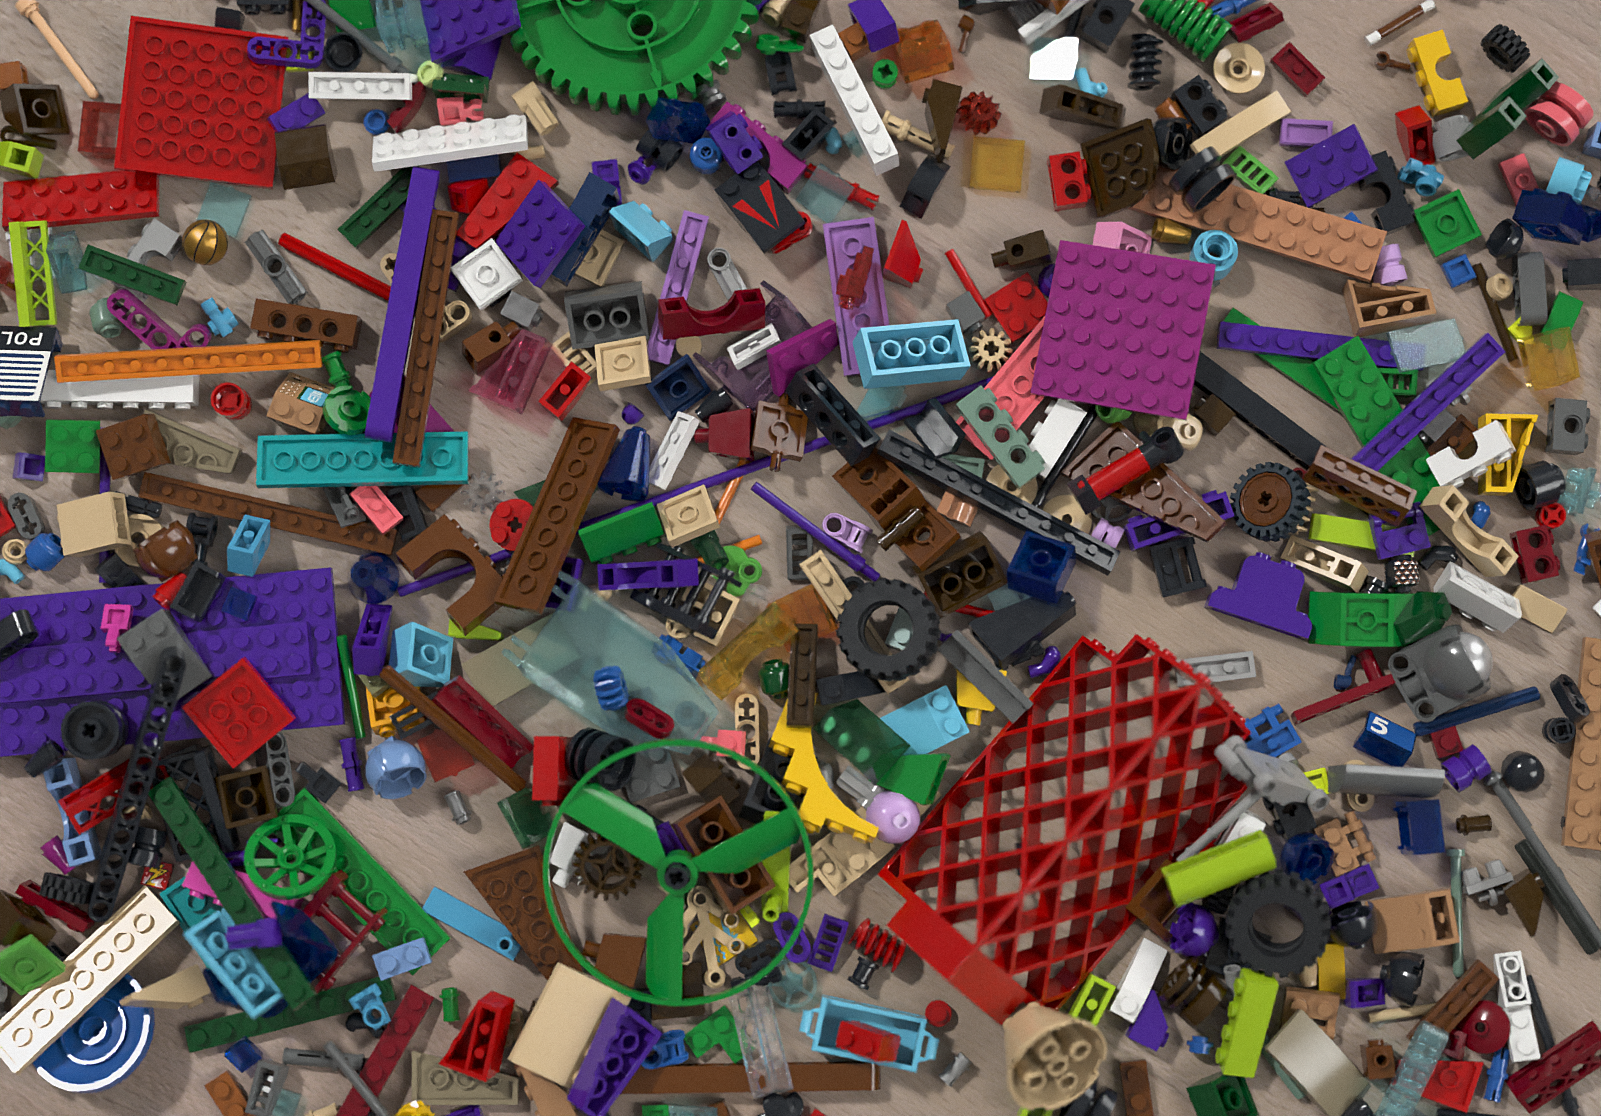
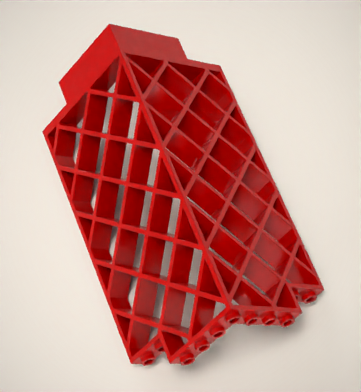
M1135 634L1121 652L1117 654L1111 649L1109 652H1106V647L1094 638L1090 641L1085 636H1082L1028 698L1033 705L1013 724L1009 721L918 826L916 833L909 840L905 841L877 874L907 900L886 926L945 980L1001 1026L1021 1002H1024L1026 1005L1037 1002L1040 1006L1058 1011L1137 919L1125 907L1166 859L1173 864L1179 862L1177 858L1186 848H1189L1205 834L1208 828L1215 825L1248 788L1242 779L1238 780L1230 772L1223 780H1220L1223 764L1215 755L1216 749L1229 738L1239 736L1244 741L1251 732L1244 725L1246 722L1245 718L1236 711H1233L1235 707L1224 698L1221 699L1223 693L1215 686L1209 685L1212 681L1200 671L1195 674L1193 672L1194 669L1186 661H1176L1177 657L1166 648L1161 651L1159 649L1160 646L1150 637L1143 639ZM1094 655L1111 665L1110 667L1087 672V663ZM1170 671H1175L1194 685L1170 691ZM1153 676V695L1128 701V682ZM1111 687L1110 706L1086 712L1087 693ZM1201 692L1211 702L1210 706L1198 708ZM1069 697V716L1045 722L1046 711L1054 701ZM1153 716V735L1127 742V722ZM1110 726V746L1085 752V732ZM1206 728L1203 747L1191 749L1194 730ZM1068 737L1067 756L1044 762V742ZM1170 737L1167 756L1154 759L1157 741ZM1026 747V766L1003 771V761L1011 751ZM1109 766V786L1084 793V772ZM1199 769L1196 787L1184 790L1187 772ZM1066 777V797L1042 802L1043 782ZM1163 778L1160 797L1148 800L1150 782ZM1025 786L1024 807L1001 812L1002 791ZM1127 788L1124 806L1111 810L1113 792ZM984 796L983 816L961 821V810L969 800ZM1192 809L1190 819L1181 829H1178L1180 812ZM1065 817L1064 839L1040 844L1041 823ZM1156 819L1154 836L1141 840L1144 822ZM1023 827L1022 848L999 853L1000 832ZM1120 829L1118 846L1104 850L1107 832ZM981 836L980 858L958 862L959 841ZM1083 839L1081 857L1067 860L1069 844ZM941 845L939 867L918 871L919 859L926 850ZM1150 859L1149 867L1140 878L1135 879L1137 863ZM1021 868L1020 890L997 896L998 873ZM1114 870L1111 886L1098 890L1100 874ZM979 877L978 900L956 904L957 882ZM1077 880L1075 897L1061 900L1063 884ZM938 886L937 909L933 910L915 894L916 891ZM1040 891L1037 908L1023 911L1025 895ZM1107 910L1105 919L1097 928L1092 929L1094 913ZM977 919L976 942L972 944L953 927L954 924ZM1071 920L1069 936L1055 940L1057 924ZM1034 931L1032 947L1017 951L1019 935ZM996 943L993 960L989 959L979 949L982 946ZM1065 960L1064 967L1054 978L1049 979L1051 964ZM1028 971L1026 987L1023 988L1012 977L1013 975Z

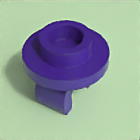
M640 156L637 161H632L628 165L630 178L639 184L648 183L656 168L653 164L647 168L643 164L645 160L643 156Z

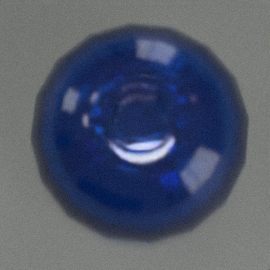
M1310 832L1298 833L1289 838L1284 844L1280 853L1281 867L1286 875L1291 876L1292 871L1299 874L1300 880L1304 881L1308 878L1315 885L1318 883L1316 879L1321 874L1324 877L1328 874L1333 864L1334 850L1330 848V843L1317 834Z

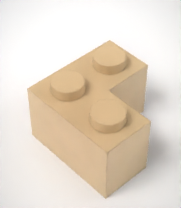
M706 582L694 605L695 608L702 609L714 587L713 585ZM692 586L687 587L681 599L683 602L685 601ZM723 591L709 617L710 622L708 625L718 630L713 640L695 631L693 635L718 648L741 600Z

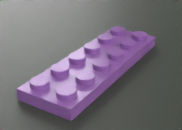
M874 217L823 224L844 377L860 375L852 343L859 330L867 327L889 326Z

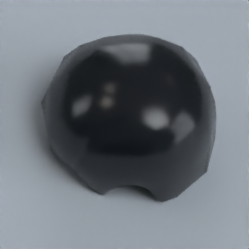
M339 32L327 39L323 55L327 65L334 71L348 73L356 69L360 64L363 49L359 40L353 35Z
M1509 218L1502 220L1493 229L1486 242V248L1490 250L1489 254L1498 260H1506L1514 256L1521 249L1524 241L1522 228Z
M1516 751L1508 754L1502 762V777L1516 791L1523 793L1534 791L1544 781L1545 769L1541 761L1533 754Z

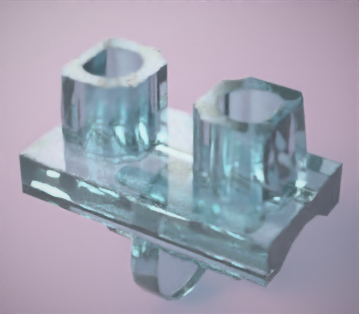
M1588 467L1586 469L1570 468L1568 470L1565 481L1577 485L1575 493L1565 491L1563 495H1560L1558 503L1569 510V515L1577 516V514H1583L1585 506L1589 509H1594L1596 501L1601 502V493H1599L1601 484L1593 482L1597 469Z

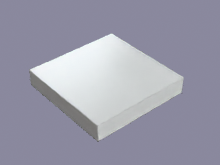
M492 238L451 267L453 274L481 311L523 281Z

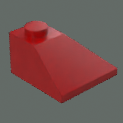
M901 220L883 269V279L912 288L914 282L919 283L924 269L920 268L921 258L907 221Z

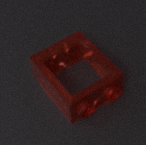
M83 101L78 152L85 158L115 160L116 148L96 146L100 112L120 114L121 104Z

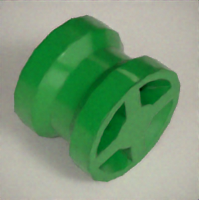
M882 59L875 63L872 73L873 83L880 89H889L895 85L898 76L897 65L889 59Z

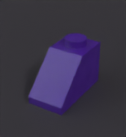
M1150 989L1143 1006L1134 1022L1130 1023L1125 1036L1152 1050L1158 1051L1159 1046L1163 1048L1168 1040L1169 1033L1166 1032L1168 1025L1156 992Z

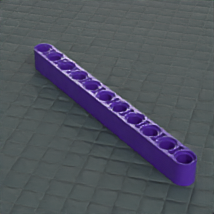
M413 166L367 417L365 438L392 443L423 273L432 210L434 209L437 195L439 170Z

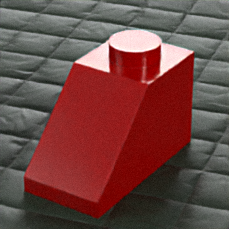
M1420 105L1396 112L1397 137L1406 161L1408 162L1410 158L1423 162V165L1435 163L1431 118Z
M571 361L538 402L562 422L577 404L592 377Z

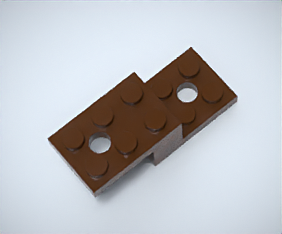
M875 447L868 458L852 467L847 462L832 477L867 512L875 526L882 533L893 525L892 522L895 519L899 520L915 505L926 519L908 532L909 535L906 538L902 537L895 545L923 572L960 539L961 535L925 500L918 487L891 461L876 454L878 449ZM874 472L871 479L862 480L866 473ZM930 532L927 540L919 541L921 534Z

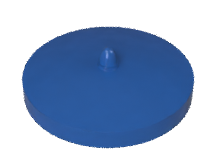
M128 973L122 977L32 1062L40 1075L63 1090L79 1094H90L107 1090L129 1077L141 1064L149 1050L154 1034L155 1016L153 1008L121 1006L119 1001L144 989V987Z

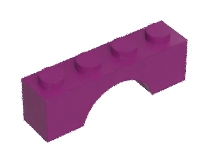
M726 102L709 122L708 126L730 111L736 115L741 114L748 124L746 128L750 137L756 136L763 147L762 149H764L769 157L770 166L768 174L780 189L789 194L804 176L805 171H807L806 159L801 162L782 146L784 141L776 135L771 137L765 132L766 127L758 120L751 121L746 117V111L735 103L732 106L729 102Z

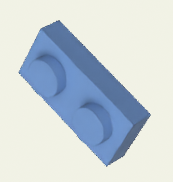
M424 937L372 955L380 980L432 962Z

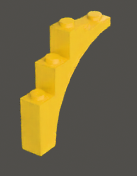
M815 692V702H816L817 695H818V693H816V692ZM787 699L768 747L773 748V752L778 755L793 756L781 785L786 786V790L793 794L800 795L803 793L806 795L799 814L804 822L807 833H814V831L819 833L822 825L825 824L830 831L842 834V832L850 834L852 839L859 843H873L879 827L861 819L848 809L831 791L821 774L813 751L811 728H787Z

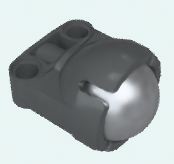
M1458 624L1446 626L1404 648L1397 649L1388 662L1393 679L1407 705L1417 719L1422 722L1433 721L1437 716L1485 694L1491 688L1489 675L1492 671L1493 658L1488 645L1480 637L1463 632L1462 627ZM1398 656L1405 657L1408 660V666L1405 668L1397 666L1395 658ZM1425 702L1430 703L1434 708V712L1426 714L1421 710L1420 705Z

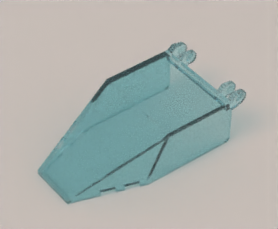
M560 570L559 578L573 587L566 594L554 584L552 592L561 597L563 601L537 638L529 646L517 636H512L510 640L516 646L527 651L522 659L506 648L501 653L518 667L524 677L609 734L623 736L638 742L662 740L652 737L628 722L624 716L626 706L612 711H604L601 708L594 688V673L602 667L618 666L624 673L628 688V701L634 698L643 699L670 715L674 720L673 731L666 739L700 740L719 711L673 648L638 620L575 577ZM690 746L660 747L687 755L694 749V747Z

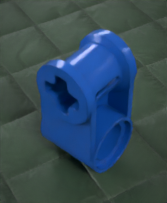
M670 1030L663 1033L651 1049L655 1050L654 1054L646 1057L641 1065L650 1070L687 1061L689 1053L685 1051L683 1041L685 1032L683 1030Z

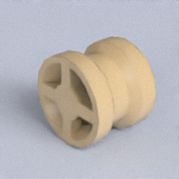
M667 618L666 630L671 637L684 639L690 635L691 629Z

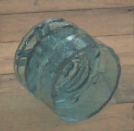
M376 0L375 17L377 28L388 54L396 52L395 40H397L401 51L406 50V38L409 37L415 48L431 44L424 23L421 7L422 0H402V7L399 8L395 0H388L389 10H387L384 0Z

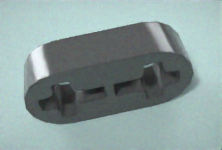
M13 494L9 498L7 505L14 523L22 537L34 540L37 535L45 532V525L35 502L27 494ZM19 499L27 502L23 506L26 514L21 509H16L15 507L19 504ZM27 519L32 524H37V527L34 528V534L26 532V529L29 528Z

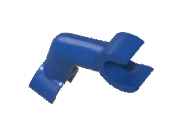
M1588 523L1584 524L1580 529L1582 539L1576 551L1577 561L1573 569L1574 572L1585 575L1586 566L1591 565V560L1587 558L1589 549L1584 536L1587 534Z

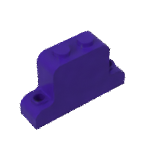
M1256 552V555L1249 556L1241 561L1232 589L1218 586L1217 590L1208 595L1204 608L1301 640L1309 639L1312 629V623L1308 615L1296 611L1305 580L1303 573L1295 569L1296 564L1284 560H1281V563L1271 561V556Z

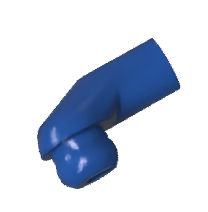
M1478 501L1473 505L1474 514L1470 520L1482 529L1491 511L1484 501Z

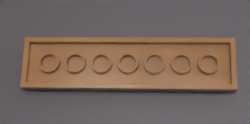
M1584 637L1582 640L1578 689L1586 701L1590 713L1579 723H1574L1575 735L1571 745L1564 817L1566 818L1565 827H1563L1561 846L1601 851V639Z

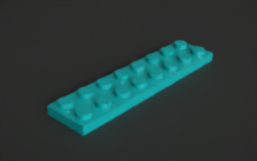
M468 431L425 432L420 468L393 464L397 433H394L392 443L367 439L365 434L258 436L257 488L468 484L469 434Z

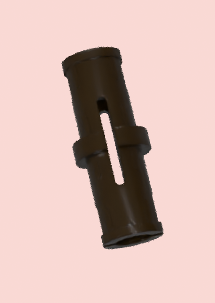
M915 505L899 520L895 519L892 522L893 525L875 538V540L886 552L902 537L906 538L909 535L908 532L925 520L926 517Z

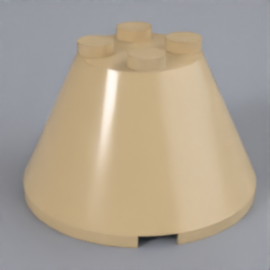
M1037 1002L1028 1004L1026 1008L1020 1010L1013 1017L1008 1018L1003 1024V1029L1005 1030L1004 1041L1008 1089L1014 1100L1023 1108L1034 1111V1108L1045 1107L1046 1110H1053L1062 1107L1082 1095L1099 1076L1097 1070L1101 1061L1106 1060L1107 1045L1104 1036L1093 1024L1040 1006Z

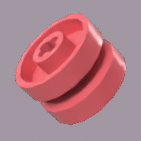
M1555 82L1548 91L1542 94L1539 99H1535L1524 111L1528 124L1539 135L1553 144L1568 147L1579 135V129H1583L1594 116L1593 109L1583 96L1574 89L1559 82Z

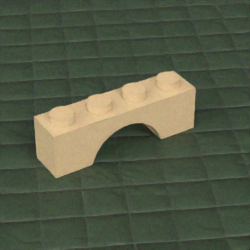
M1454 485L1433 487L1419 507L1484 577L1505 576L1519 556L1502 538L1484 532L1470 520L1466 512L1469 502Z

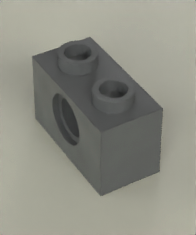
M1554 398L1549 401L1545 453L1578 455L1584 452V449L1588 446L1589 439L1588 434L1585 433L1586 423L1590 419V409L1587 408V400ZM1565 421L1572 423L1574 428L1572 433L1565 430Z

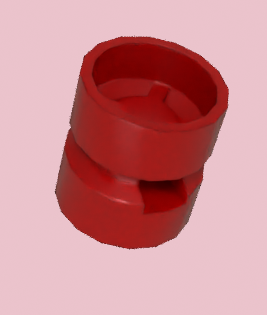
M226 382L216 386L212 391L211 405L216 412L225 418L237 421L247 417L250 413L252 399L245 390L235 383Z

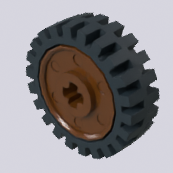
M1265 462V465L1259 463L1255 465L1256 469L1251 467L1247 469L1248 475L1242 474L1239 477L1242 482L1240 484L1235 483L1233 487L1236 493H1231L1230 499L1234 501L1230 503L1234 511V517L1232 518L1236 520L1237 526L1248 535L1264 542H1270V540L1277 542L1280 541V538H1289L1288 533L1295 534L1298 531L1296 526L1304 524L1305 521L1302 517H1308L1309 511L1306 507L1311 506V500L1307 498L1310 496V491L1306 488L1307 484L1302 477L1289 467L1276 462L1275 464Z

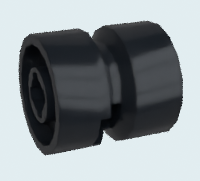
M656 124L647 130L636 147V151L647 160L652 158L653 165L664 173L672 168L684 150V145L673 137L668 139L667 132Z
M138 827L128 864L160 869L163 859L160 849L165 848L168 833L151 828Z

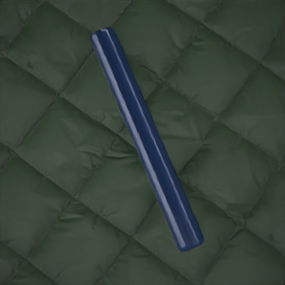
M1532 686L1439 715L1430 722H1416L1413 724V729L1416 736L1427 735L1540 699V693L1537 687Z

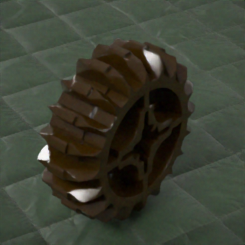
M597 832V839L593 835L588 834L586 837L588 843L580 841L579 847L582 850H575L573 854L578 858L572 860V866L578 868L573 871V876L581 877L577 881V885H587L584 889L585 894L594 890V899H597L599 893L604 894V901H608L609 894H613V898L618 900L619 891L627 896L629 894L627 886L635 889L637 884L634 880H641L642 874L638 871L644 869V864L637 862L641 859ZM610 846L605 854H590L598 847ZM618 849L628 858L630 868L625 867L624 863L617 859ZM612 855V866H610L609 869H607L605 875H603L605 869L603 868L604 864L607 862V860H609L610 856ZM586 862L591 863V866L598 870V880H595L590 875ZM611 876H625L619 882L605 884Z

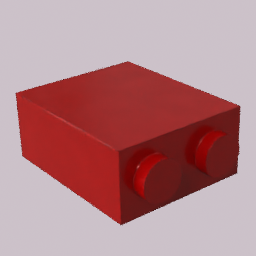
M534 736L532 800H542V806H561L572 788L577 784V780H574L568 774L565 766V754L568 744L573 737Z

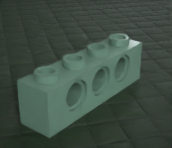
M980 385L956 403L955 408L1019 490L1044 471L1043 464L1045 461L1037 450L1032 452L1027 446L1029 440L1022 430L1016 431L1011 425L1013 419L1005 409L1000 410L995 404L997 398L989 388L985 390ZM983 409H988L993 413L994 417L991 421L984 422L979 418V412ZM998 430H1005L1009 434V440L1004 443L998 442L994 434ZM1019 450L1024 453L1025 461L1019 464L1014 463L1011 460L1010 454L1013 451Z

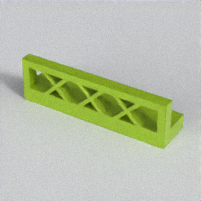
M47 221L9 222L19 327L57 324ZM40 226L41 238L34 244L28 239L27 227ZM35 251L40 253L44 259V264L39 270L30 264V257ZM38 276L46 282L47 288L41 296L33 290V282ZM40 303H43L49 309L50 320H36L35 309Z

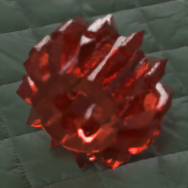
M973 91L960 101L956 114L961 116L958 123L966 125L965 131L972 129L974 136H976L980 132L986 135L990 130L996 128L1002 113L997 111L1000 103L992 102L993 95L987 98L984 91L978 95Z

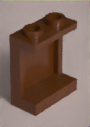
M1168 859L1161 864L1125 907L1166 944L1173 935L1164 926L1180 908L1175 907L1161 868L1173 864Z

